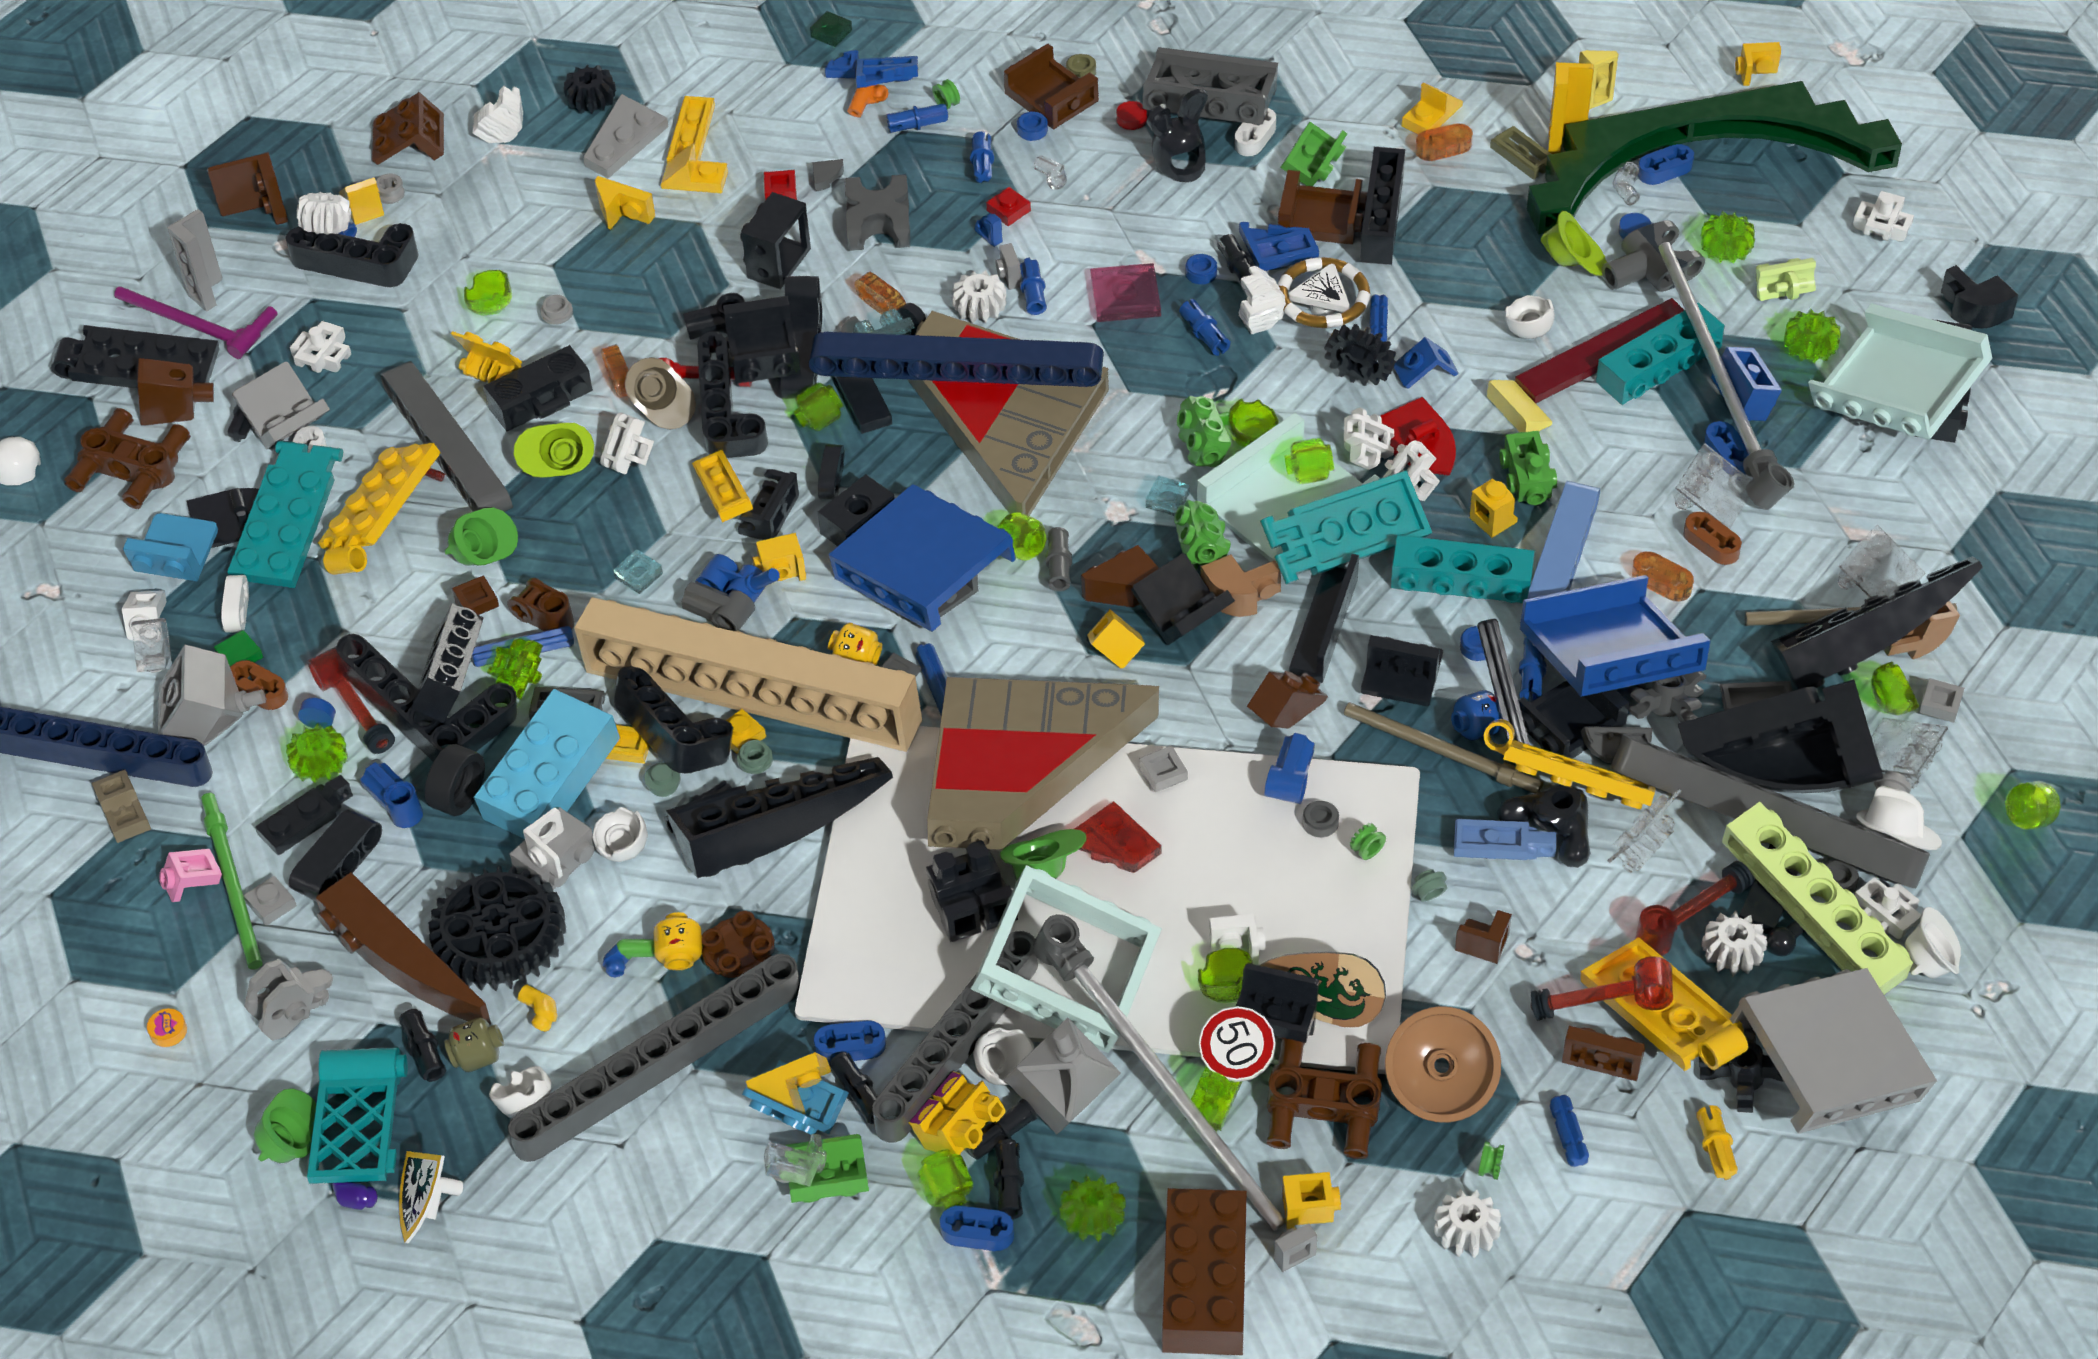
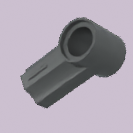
M698 581L688 584L681 600L682 609L711 620L715 627L730 631H739L755 611L754 602L743 592L732 590L729 594H726Z

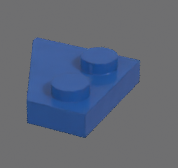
M1249 222L1239 223V233L1255 266L1264 271L1294 265L1305 259L1319 257V248L1309 228H1286L1281 225L1269 224L1268 230L1249 228Z

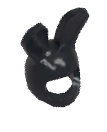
M1205 89L1192 90L1183 97L1178 117L1171 118L1170 109L1165 104H1161L1151 111L1146 121L1154 133L1152 153L1155 166L1165 176L1179 182L1195 181L1205 171V142L1198 123L1208 99ZM1186 152H1193L1198 156L1196 164L1188 169L1176 168L1171 162L1173 156Z

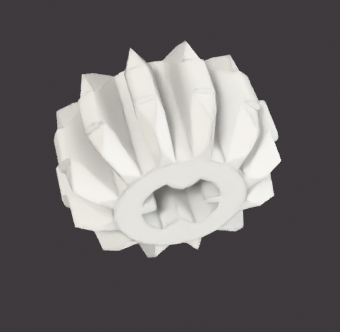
M319 192L316 194L309 193L299 198L296 218L298 219V226L305 231L328 235L329 233L338 234L348 229L351 208H349V201L341 195H333L331 192Z
M986 270L982 274H976L972 271L971 276L961 275L959 282L954 283L953 307H955V311L959 312L961 319L970 317L972 323L978 319H982L986 323L989 317L998 319L999 313L1005 310L1006 287L1004 282H1000L997 274L989 276Z
M1736 910L1731 915V918L1720 913L1716 921H1709V924L1706 926L1705 936L1702 939V947L1706 951L1707 963L1717 962L1718 972L1727 968L1730 969L1733 976L1738 972V969L1749 974L1753 965L1759 966L1763 961L1764 951H1766L1767 940L1766 936L1763 935L1762 924H1752L1751 915L1744 919L1739 918Z
M1461 1188L1457 1192L1456 1198L1446 1194L1442 1201V1206H1438L1435 1210L1434 1219L1436 1223L1434 1232L1436 1237H1442L1444 1249L1455 1246V1253L1458 1257L1463 1253V1250H1469L1474 1258L1478 1255L1479 1248L1489 1252L1493 1246V1240H1497L1500 1236L1501 1227L1499 1223L1501 1214L1499 1209H1493L1491 1197L1480 1200V1194L1477 1189L1472 1193V1196H1466Z

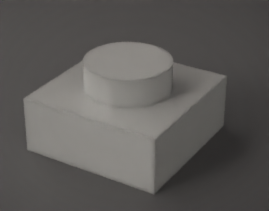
M1012 243L1000 245V259L995 260L997 274L999 278L1005 279L1009 290L1020 288V263Z
M1929 678L1919 713L1954 723L1965 688Z
M1173 746L1139 758L1140 768L1155 792L1188 780V771Z
M275 876L243 895L246 904L266 926L297 906L294 897Z
M1309 1223L1298 1229L1290 1228L1275 1240L1274 1261L1282 1272L1316 1255L1317 1234Z

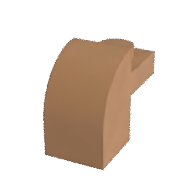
M1231 554L1201 566V578L1210 592L1213 591L1216 596H1219L1228 590L1234 598L1235 602L1221 610L1222 613L1227 615L1244 617L1257 614V601L1268 599L1281 592V572L1275 560L1245 573Z
M1948 601L1929 619L1883 650L1887 656L1907 652L1912 659L1922 657L1935 650L1949 637L1960 614L1952 603Z

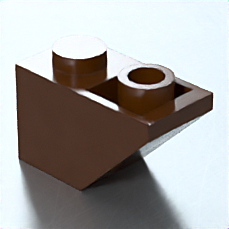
M1137 545L1127 551L1118 553L1112 559L1098 566L1089 568L1085 573L1081 574L1082 597L1085 601L1133 608L1140 603L1131 591V587L1158 570L1159 567Z
M1289 671L1284 673L1268 672L1247 707L1269 726L1289 729L1322 705L1328 696L1319 689L1320 683L1308 674L1303 673L1299 676Z

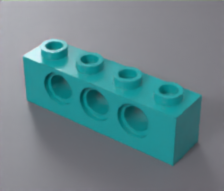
M1698 302L1697 305L1717 350H1719L1723 343L1725 325ZM1686 310L1600 358L1596 383L1623 405L1633 398L1641 397L1647 390L1658 384L1665 383L1673 375L1691 368L1697 361L1706 357Z
M1397 535L1391 588L1437 593L1440 595L1472 597L1475 599L1499 600L1509 603H1523V600L1528 597L1531 586L1535 550Z

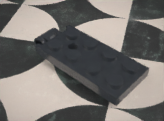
M84 325L83 335L86 336L85 340L69 337L60 340L51 370L55 375L65 379L71 378L72 381L138 389L139 358L190 364L193 366L194 383H209L219 352V344L217 340ZM115 354L119 355L118 357H110Z

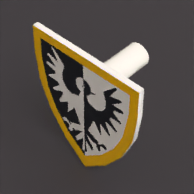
M411 1151L406 1153L399 1194L400 1226L405 1243L411 1241L425 1218L436 1220L441 1193L460 1196L463 1191L462 1181L441 1177L445 1156Z

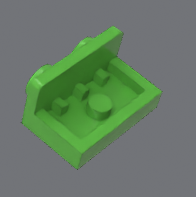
M1309 122L1280 168L1286 172L1288 170L1300 171V182L1306 186H1314L1318 179L1324 182L1334 168L1330 164L1331 160L1336 162L1346 148L1342 142L1348 133L1342 130L1335 139L1312 122Z
M860 1134L784 1146L791 1203L801 1201L810 1203L821 1198L840 1195L849 1197L860 1192L869 1191Z

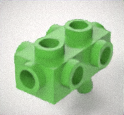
M1189 396L1180 404V411L1177 415V426L1180 428L1178 437L1186 443L1189 450L1188 460L1196 466L1217 467L1221 464L1232 443L1224 427L1233 422L1232 414L1230 412L1218 413L1213 399L1203 396Z
M1539 431L1506 434L1504 449L1499 450L1501 468H1508L1510 472L1506 476L1507 489L1512 494L1516 493L1518 502L1527 501L1530 505L1542 504L1546 499L1552 497V489L1557 488L1556 470L1549 467L1550 452L1548 444L1542 443Z
M1187 500L1184 505H1180L1175 513L1174 523L1182 553L1187 555L1196 571L1199 564L1206 565L1227 556L1231 542L1223 536L1225 521L1219 519L1217 511L1201 501Z

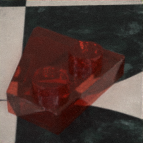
M1114 801L1074 828L1083 831L1087 839L1085 844L1078 850L1090 853L1092 860L1104 864L1112 863L1117 868L1131 873L1137 872L1162 854L1161 844Z

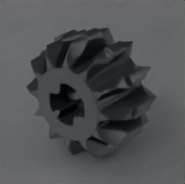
M587 64L585 68L575 67L574 73L567 74L563 90L571 109H578L580 114L585 111H590L593 114L595 110L604 111L605 106L613 104L616 86L609 70H602L600 65L590 68Z

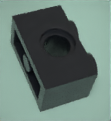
M865 474L817 511L820 534L838 547L895 499L894 494Z

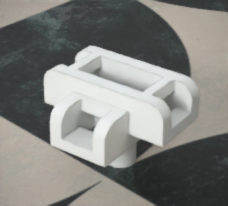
M1881 191L1875 204L1861 201L1854 217L1853 226L1858 230L1864 231V234L1868 236L1872 233L1882 236L1883 240L1886 241L1889 239L1904 241L1913 223L1914 215L1901 212L1905 197Z
M321 321L318 326L310 328L309 333L302 331L290 347L295 365L303 367L305 364L310 365L312 371L317 373L321 372L322 369L338 372L341 368L340 362L342 359H348L351 355L350 346L343 344L345 340L344 328ZM313 350L318 351L317 354H313L311 352Z
M1357 408L1351 412V415L1344 418V447L1350 452L1351 463L1370 470L1378 466L1381 457L1386 459L1394 455V448L1390 446V440L1394 437V429L1383 425L1381 416L1376 414L1369 416L1365 409Z
M618 413L615 416L613 424L609 425L608 428L610 432L606 444L603 443L601 448L603 449L600 458L602 466L623 474H627L631 461L646 466L654 441L640 436L645 421L624 413Z
M1411 441L1408 445L1400 444L1397 447L1398 454L1395 458L1387 460L1384 464L1388 471L1383 478L1403 472L1404 467L1410 462L1411 465L1408 467L1407 472L1419 500L1425 501L1440 482L1429 470L1436 457L1422 442ZM1419 481L1424 482L1420 488L1417 486Z
M1874 877L1855 892L1854 896L1857 898L1859 906L1868 916L1875 917L1882 924L1886 934L1890 933L1896 939H1901L1905 936L1908 929L1916 927L1920 923L1921 914L1916 911L1920 900L1899 883H1896L1893 887H1887Z

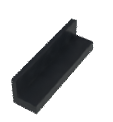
M1351 555L1347 569L1337 567L1322 572L1289 666V672L1299 676L1305 673L1315 678L1319 683H1323L1358 581L1359 555Z

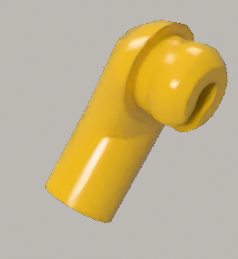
M528 984L524 985L518 994V1001L533 1008L535 1013L531 1021L533 1027L544 1032L549 1031L552 1022H556L558 1017L554 999Z

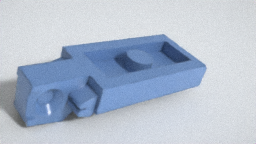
M1455 820L1454 857L1512 860L1555 857L1556 832L1537 831V828L1529 826V822Z

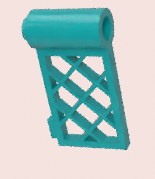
M398 1047L321 1050L319 1056L320 1081L307 1172L309 1184L387 1181V1173H395L397 1152L396 1149H390L397 1085L400 1084L401 1077H407L408 1073L406 1054L401 1055ZM373 1092H386V1098L374 1108L364 1101ZM345 1093L349 1099L335 1110L327 1103L328 1094ZM358 1105L366 1114L351 1125L342 1116ZM375 1120L382 1126V1130L368 1140L359 1131ZM337 1121L346 1130L330 1142L323 1135V1131ZM354 1136L363 1146L347 1157L338 1148ZM372 1152L378 1158V1168L361 1169L356 1165L358 1161ZM332 1153L342 1161L332 1170H319V1163Z

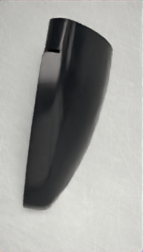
M1854 679L1822 688L1825 701H1820L1815 687H1808L1678 723L1683 745L1692 757L1705 765L1769 790L1789 793H1821L1847 789L1884 779Z

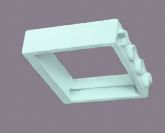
M1026 865L1015 884L971 990L1055 1029L1068 1017L1098 1049L1109 1053L1118 1040L1120 1033L1105 1015L996 965L1027 894L1140 947L1117 1005L1127 1017L1162 928L1152 924L1146 918L1134 916L1119 909L1112 902L1100 900L1089 895L1078 886L1068 885L1051 877L1043 870L1034 869Z

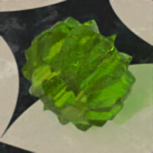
M1724 211L1719 216L1710 215L1709 220L1704 222V226L1701 229L1702 250L1708 253V258L1717 257L1720 263L1723 260H1729L1734 264L1736 259L1745 260L1748 253H1751L1754 248V224L1748 222L1747 216L1738 217L1736 211L1732 215H1727Z
M1811 308L1807 314L1798 311L1796 316L1789 318V322L1786 324L1784 346L1788 347L1790 355H1799L1800 361L1811 359L1814 364L1818 358L1827 361L1829 356L1835 354L1839 348L1840 326L1836 324L1835 317H1826L1824 311L1814 313Z
M318 722L314 729H308L303 726L302 734H292L291 743L286 745L287 762L290 770L293 773H297L302 781L311 778L316 784L323 777L330 781L331 773L333 772L342 773V764L348 762V753L345 748L346 742L341 733H337L332 725L323 729Z
M1086 1173L1083 1183L1072 1179L1069 1184V1190L1063 1191L1061 1194L1060 1218L1062 1221H1066V1229L1069 1234L1079 1231V1237L1082 1242L1089 1234L1094 1235V1238L1099 1242L1102 1238V1232L1114 1236L1116 1225L1123 1224L1125 1220V1212L1123 1210L1126 1207V1200L1123 1194H1119V1186L1116 1182L1106 1184V1178L1103 1174L1097 1181H1091V1177Z

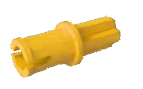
M1709 1105L1712 1114L1710 1120L1706 1107H1702L1696 1113L1704 1137L1702 1147L1709 1154L1715 1176L1729 1180L1738 1171L1731 1148L1733 1138L1731 1134L1726 1132L1721 1109L1718 1106Z

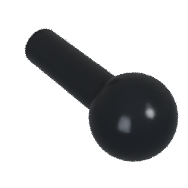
M1795 920L1787 927L1772 929L1766 937L1768 950L1780 957L1791 954L1796 947V939L1805 930Z

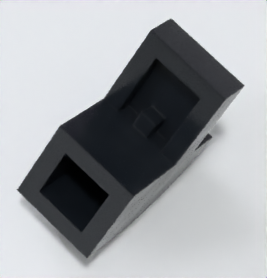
M1957 265L1946 269L1941 293L1948 302L1954 305L1951 314L1953 320L1960 324L1972 325V328L1982 329L1994 327L2013 318L2018 294L1998 275L1976 284Z

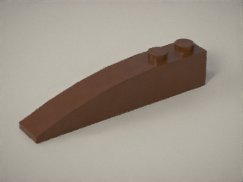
M350 872L315 897L320 910L317 914L320 923L327 931L335 930L339 934V939L348 952L352 954L356 951L368 964L387 979L418 999L465 1021L482 1017L491 1025L486 1003L354 874Z

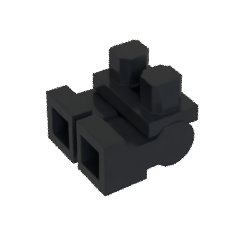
M982 840L970 843L966 848L967 854L955 858L952 853L948 852L936 854L933 857V865L926 867L931 897L940 914L941 922L950 943L981 933L980 918L986 930L996 928L1012 894L1010 885L1007 886L1004 882L1001 871L990 849H987Z

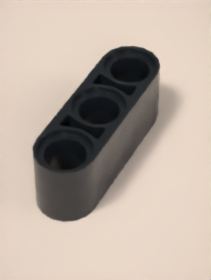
M352 809L344 810L296 864L289 877V887L316 901L315 897L350 872L353 874L378 844L382 835V825Z

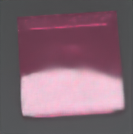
M1154 263L1090 269L1097 322L1161 316Z

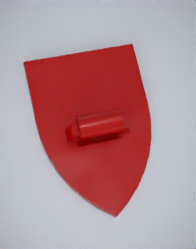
M1424 397L1381 415L1382 424L1394 429V437L1390 440V446L1394 448V456L1398 454L1397 447L1400 444L1408 445L1411 441L1422 442L1436 457L1429 470L1433 474L1450 476L1456 457L1455 440L1448 425Z

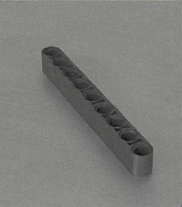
M1622 735L1610 769L1734 819L1758 802H1761L1768 810L1776 812L1781 818L1783 826L1792 836L1799 837L1806 847L1907 887L1917 888L1930 853L1630 735Z
M776 954L769 957L517 1114L508 1125V1132L515 1155L520 1160L526 1162L536 1161L793 1000L798 995L800 987L795 959L786 954ZM592 1095H598V1096L593 1097V1098H588L589 1096H592ZM560 1115H566L562 1118H556ZM528 1135H533V1136L530 1137V1138L523 1139L524 1137H526V1136H528Z

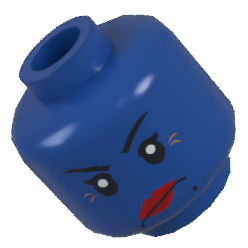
M1481 690L1458 698L1451 715L1454 729L1471 741L1484 738V732L1488 725L1494 720L1501 719L1496 697L1487 690ZM1502 726L1492 727L1489 735L1498 733Z

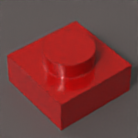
M795 170L764 172L765 200L772 192L797 200Z
M1010 187L986 202L987 212L1001 218V221L1007 226H1010L1031 211V202Z

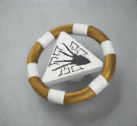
M1316 257L1300 261L1288 268L1281 275L1278 282L1280 290L1285 295L1286 305L1283 309L1284 313L1298 323L1315 328H1333L1355 320L1366 310L1371 297L1369 283L1363 273L1352 264L1335 258ZM1321 270L1291 290L1288 296L1291 283L1297 276L1305 272ZM1338 272L1355 282L1359 293L1356 301L1350 309V304ZM1292 302L1310 305L1312 314L1305 313Z

